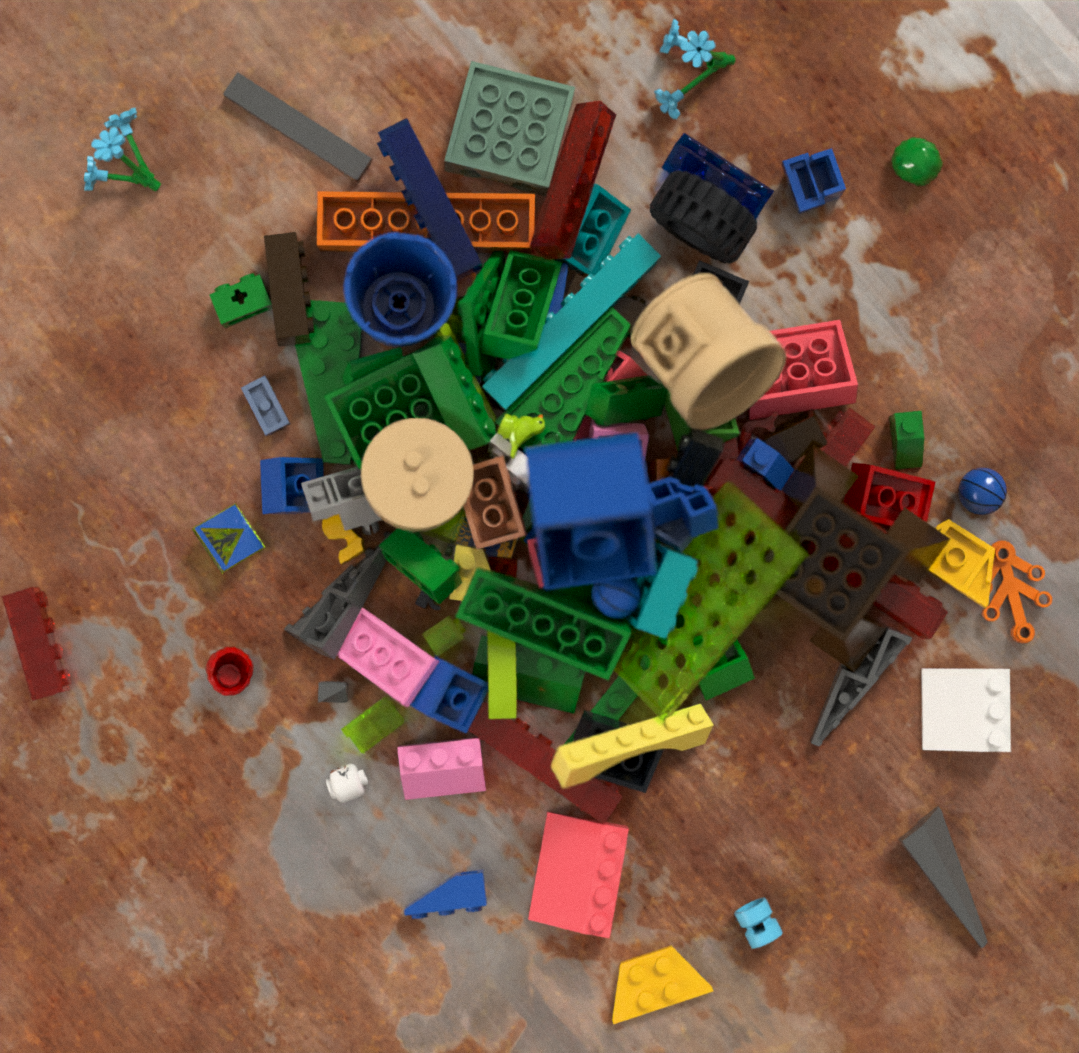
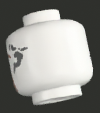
M351 763L331 770L326 783L331 798L333 800L337 799L340 803H346L364 795V786L368 785V780L364 769L358 770Z

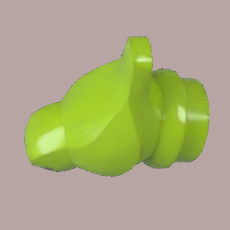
M506 414L497 434L503 436L504 439L510 440V458L514 459L518 448L534 435L542 433L546 424L541 414L535 418L529 416L517 418L515 415Z

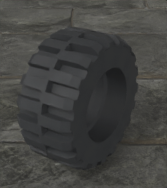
M677 170L670 173L650 203L651 216L666 231L686 243L689 247L722 263L731 264L737 261L757 230V220L745 206L741 205L738 200L709 181H705L701 177L686 171Z

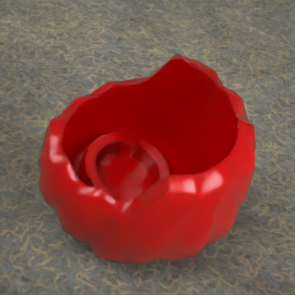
M226 646L210 655L205 671L208 682L215 691L224 696H235L249 686L250 679L254 673V664L250 656L242 649Z

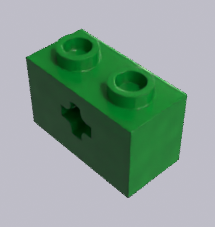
M254 273L245 275L239 279V283L231 286L229 283L220 285L214 289V293L209 294L220 323L224 328L272 310L271 297L260 274L256 276ZM239 294H243L245 296V303L240 304L238 302Z

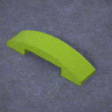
M487 630L489 719H516L515 642Z

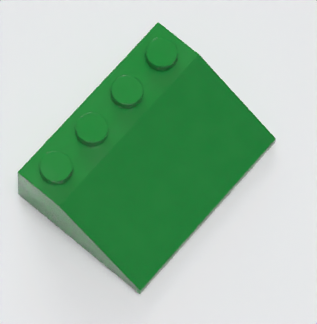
M418 350L323 395L353 462L359 470L362 469L363 458L369 444L378 433L389 425L405 419L422 418L433 420L446 426L413 356Z

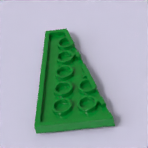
M611 306L542 376L495 420L496 424L500 427L506 414L515 415L517 418L523 416L535 418L540 414L543 415V420L546 424L544 431L534 435L520 446L524 452L525 447L573 441L586 416L585 411L592 384L604 382L631 329V325Z

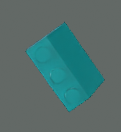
M577 180L542 252L553 260L562 262V265L566 263L569 265L568 268L580 274L586 273L595 276L601 270L599 267L601 262L609 256L631 209L600 185Z
M654 541L656 575L637 577L636 581L641 592L640 602L637 608L624 618L634 627L666 639L668 633L672 632L675 627V616L678 608L686 600V589L689 581H692L696 576V564L698 561L682 552L680 553L671 547Z

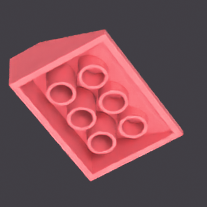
M840 320L770 331L785 349L786 362L780 376L772 387L754 405L747 409L749 420L856 403L858 383Z
M547 811L528 920L582 934L610 938L629 831L628 826Z

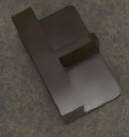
M814 409L764 432L766 444L779 452L788 463L807 455L813 445L818 448L827 445V440L818 424V417Z

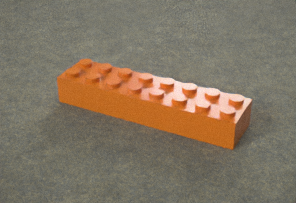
M318 191L317 247L320 251L357 252L365 243L373 238L387 233L398 232L422 236L438 246L443 253H492L493 251L509 253L510 250L534 254L535 194Z

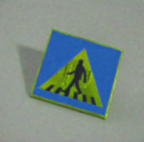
M236 503L192 528V531L222 574L265 548Z

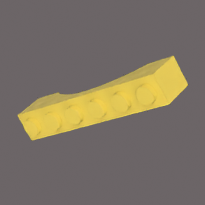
M694 705L558 747L551 768L564 789L586 782L612 765L640 753L658 749L684 751L703 745L714 725L702 705Z

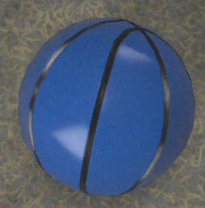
M973 469L966 473L959 483V500L971 513L977 515L992 514L1006 500V483L1003 477L992 469Z
M635 578L594 583L591 593L595 608L604 616L614 619L630 615L637 608L641 595Z

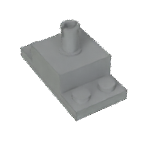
M357 467L301 483L313 521L328 519L333 515L339 514L345 531L362 526V532L366 535H371L369 525L372 526L374 534L379 531L377 521L382 519L372 510L366 500L362 487V469L359 470Z

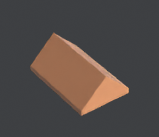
M504 456L474 464L472 487L463 507L476 550L526 536L527 532Z

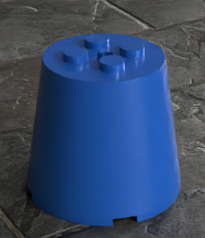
M387 233L371 239L355 253L346 270L344 296L348 310L355 322L374 340L389 347H409L434 334L446 322L455 304L456 277L447 256L428 239L416 234ZM397 300L398 303L403 301V309H399V307L395 309L394 301Z

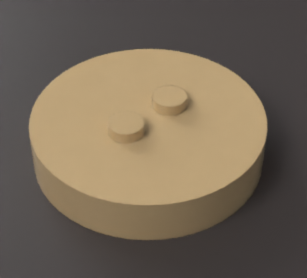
M422 418L405 419L395 422L378 433L365 452L361 471L363 492L372 510L382 520L396 528L416 532L438 528L452 520L461 511L468 499L473 482V465L469 451L455 432L439 422Z

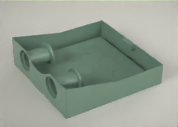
M471 61L444 160L445 171L470 178L498 181L521 191L548 197L575 94V87Z

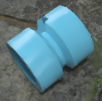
M765 897L751 901L734 912L741 928L747 929L745 936L752 949L764 946L783 934L776 918L770 917L772 910ZM763 922L764 925L757 928L756 925Z

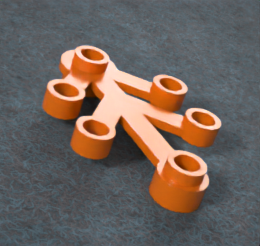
M997 541L991 545L995 548L991 582L999 570L1003 580L987 608H983L982 617L986 621L997 620L1000 616L999 609L1006 596H1008L1015 622L1011 628V637L1018 643H1028L1034 638L1035 630L1026 621L1019 593L1033 600L1041 608L1051 605L1052 596L1049 592L1038 591L1014 577L1011 566L1026 573L1031 581L1042 580L1045 576V570L1040 565H1031L1017 557L1014 546L1008 541ZM1000 549H1004L1007 552L1005 559L999 557L998 552ZM1034 568H1037L1040 571V576L1038 578H1034L1032 576V570ZM992 583L990 585V593L993 589ZM1042 594L1047 597V602L1044 605L1039 602V597ZM989 608L995 611L993 618H989L986 614ZM1023 627L1028 630V636L1025 638L1020 635V630Z

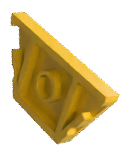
M948 519L937 525L936 529L949 537L950 541L928 572L986 609L989 604L995 548Z
M672 945L620 962L612 1014L613 1024L713 992V988Z

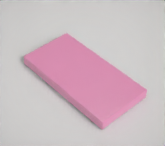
M363 607L337 654L340 659L407 708L439 663V661Z

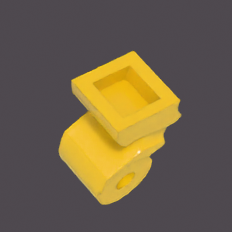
M339 514L322 520V529L328 539H346L348 543L347 547L339 552L341 565L346 564L366 551L363 545L364 540L353 529L344 530Z

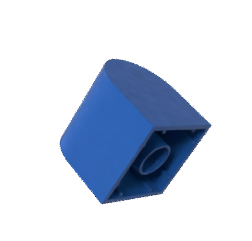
M637 432L525 447L544 590L656 575L652 507Z

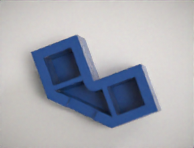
M671 477L648 484L655 527L682 518L691 537L718 529L717 508L705 487L695 485L693 488L680 484L678 479Z

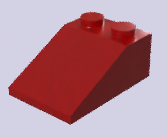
M852 462L851 471L857 474L858 478L846 493L843 502L876 524L891 527L904 507L927 522L936 481L870 464Z

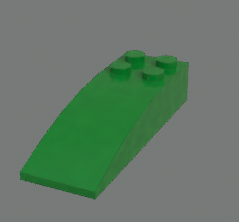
M478 567L455 615L456 618L606 680H609L631 635V623L624 618H609L601 614L595 606L552 589L544 590V587L539 588L537 584Z

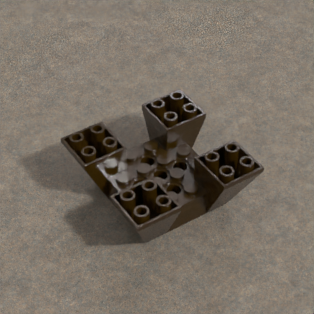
M813 445L782 489L800 508L796 516L773 548L751 534L720 579L764 610L776 594L820 625L810 639V642L855 673L886 630V627L866 614L870 606L893 574L919 584L950 541V538L905 507L888 531L875 524L842 501L858 478V475ZM851 533L855 537V545L852 547L843 546L840 542L841 534ZM803 540H812L816 545V551L812 554L805 553L801 548ZM835 556L839 560V567L835 570L828 569L824 564V558ZM850 572H858L862 576L863 582L858 586H853L848 582L847 575ZM813 578L819 579L823 584V590L820 592L811 591L808 587V581Z

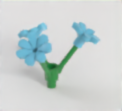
M675 19L672 20L669 35L666 34L660 52L668 54L670 48L676 45L681 47L682 50L687 51L682 55L684 62L693 61L694 67H702L704 60L708 68L681 90L677 89L672 94L667 90L657 89L654 91L656 100L662 103L660 110L664 114L668 112L672 119H677L680 116L677 103L684 98L688 91L710 74L718 71L719 68L735 64L734 55L712 51L716 48V44L713 40L708 41L709 34L706 31H701L699 36L696 32L691 31L687 34L688 39L680 36L678 21Z
M136 108L125 111L120 116L117 114L109 116V121L104 123L107 129L111 128L109 133L103 130L99 135L101 140L95 139L91 144L93 148L97 149L94 153L96 159H103L109 162L114 156L116 159H121L134 173L132 176L108 174V171L98 170L94 158L87 156L88 172L84 174L85 191H93L97 180L107 182L108 179L135 184L140 183L144 187L148 186L154 192L160 188L161 183L149 171L131 135L133 131L130 123L137 118ZM124 137H127L139 166L135 165L123 154L120 146L125 142Z

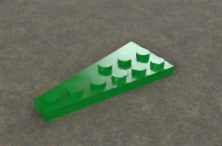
M311 300V308H307V316L313 317L315 333L310 334L311 343L295 345L323 462L351 465L352 457L323 395L344 386L342 375L348 362L360 358L362 328L351 316L346 303Z

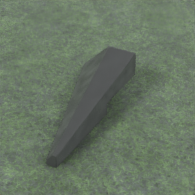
M386 531V532L383 534L384 537H385V538L383 539V541H384L387 537H389L392 533ZM382 542L374 549L369 547L364 552L366 557L356 566L350 565L321 593L323 597L312 608L307 606L302 611L304 616L294 625L289 623L284 630L317 653L335 660L387 561L379 547Z
M879 622L886 627V630L855 673L840 663L811 737V744L820 747L828 734L840 724L842 718L849 710L854 708L875 684L879 676L895 661L897 655L904 647L909 645L912 640L911 636Z

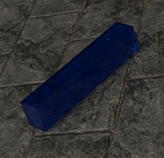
M408 118L378 132L381 141L376 144L383 157L389 156L393 164L389 169L395 181H402L405 187L401 191L408 206L414 205L417 214L413 216L420 230L426 228L430 236L428 240L438 246L447 256L453 267L456 282L482 269V263Z

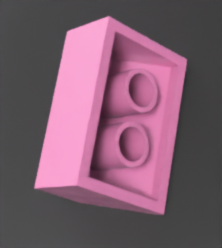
M480 737L408 744L397 747L405 800L486 791Z

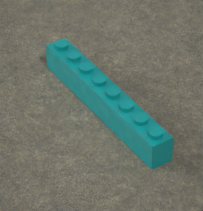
M639 233L634 238L629 235L619 245L621 250L614 257L611 254L607 256L599 265L601 270L595 276L589 274L580 283L582 289L576 295L571 292L560 303L563 307L556 314L552 311L547 315L537 350L509 360L503 359L504 365L498 371L493 369L484 377L483 381L485 384L482 386L483 390L504 411L542 376L611 306L614 307L660 262L661 255Z

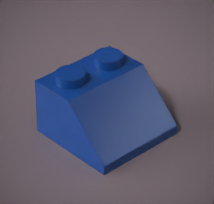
M277 457L260 460L262 514L310 513L301 483L324 476L323 459Z
M435 656L434 659L439 661V663L410 706L428 717L467 733L488 693V682Z

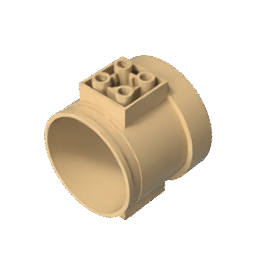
M706 273L679 281L660 294L641 314L631 335V342L635 350L641 354L643 360L671 393L672 405L691 428L699 430L712 429L725 424L754 405L776 382L785 366L787 357L785 349L765 326L756 324L730 292L723 287L716 276Z

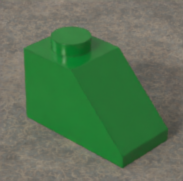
M922 411L892 414L889 416L895 470L922 467L925 439Z

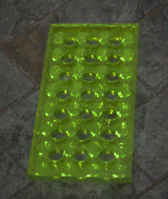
M727 481L712 499L717 508L718 529L695 536L682 551V553L692 558L695 555L701 557V565L697 569L696 576L692 581H689L687 586L686 600L678 608L675 616L677 617L680 614L684 616L685 624L683 628L678 630L675 626L672 632H669L667 635L668 644L666 648L660 650L658 647L660 636L646 631L643 632L631 624L630 638L633 643L632 648L628 652L623 649L614 668V671L662 721H665L677 710L808 555L802 547L730 481ZM730 513H734L737 518L736 523L733 527L728 528L726 517ZM753 531L756 537L752 545L747 546L744 537L747 532ZM717 534L719 543L714 549H711L708 545V540L711 535ZM768 549H772L775 554V558L770 564H766L763 559V555ZM731 552H735L738 556L737 563L733 567H729L727 564V557ZM750 570H754L757 575V579L752 585H748L746 582V574ZM718 573L720 583L717 587L712 588L709 579L712 574ZM736 591L739 595V601L735 606H730L728 596L731 592ZM699 593L703 601L702 605L695 609L692 605V599ZM715 612L721 615V622L717 627H713L710 622L711 616ZM700 632L703 635L704 641L701 647L696 648L693 644V638ZM683 653L686 657V664L683 668L679 669L676 665V658L679 654ZM647 655L651 663L650 667L644 671L641 668L640 662ZM662 674H666L669 679L668 686L665 689L660 688L658 683Z

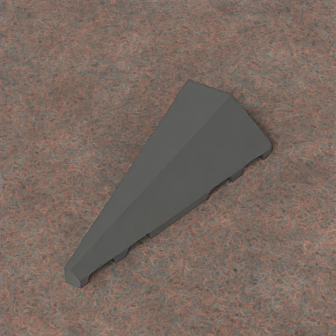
M937 806L917 821L918 824L898 840L979 947L983 948L988 941L940 807Z

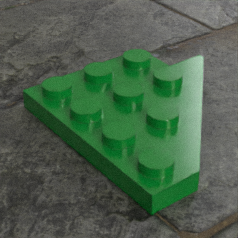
M504 251L492 252L489 259L485 261L480 273L476 275L471 287H468L467 293L458 304V314L463 320L462 339L466 341L467 348L465 362L469 365L473 376H481V381L495 368L496 357L483 354L482 344L484 330L505 267Z

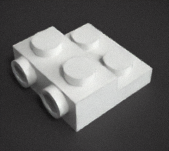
M496 433L489 443L488 451L491 453L489 457L494 459L504 456L514 491L518 489L528 494L530 492L526 456L517 450L515 458H510L511 444Z

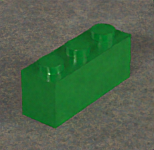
M651 375L595 383L591 387L585 414L601 426H610L611 424L621 422L629 423L639 419L648 420L650 417L661 416L668 390L661 381Z
M397 528L379 545L384 558L439 605L463 583L459 575L460 568L451 559L445 560L440 550L432 543L427 545L419 532Z

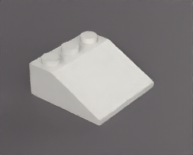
M921 668L922 750L1011 752L1010 669Z

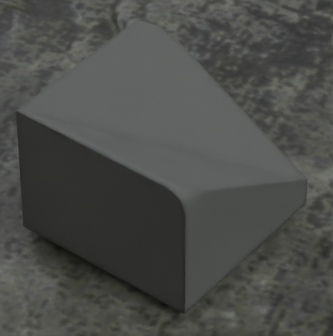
M321 681L318 684V703H346L348 701L347 682Z

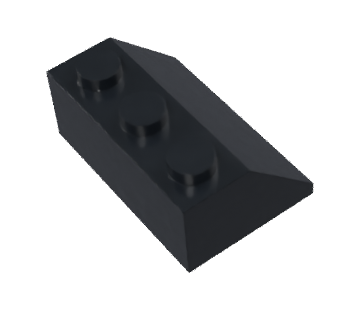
M584 710L574 733L573 743L631 724ZM664 749L652 750L627 758L600 772L594 778L646 793Z

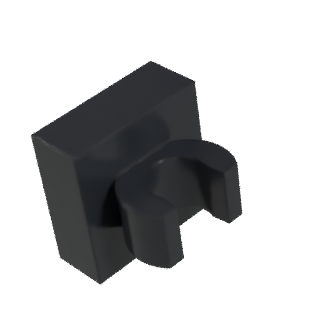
M421 590L415 604L424 609L429 604L432 609L440 610L441 607L436 605L433 599Z

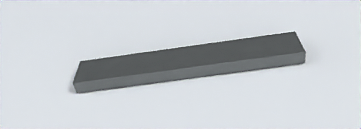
M238 72L223 93L224 97L356 182L360 180L372 162V158Z

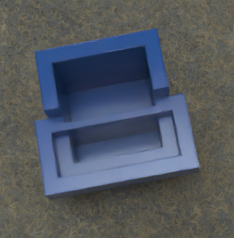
M832 148L811 156L805 153L784 160L781 163L799 214L839 199L846 190Z

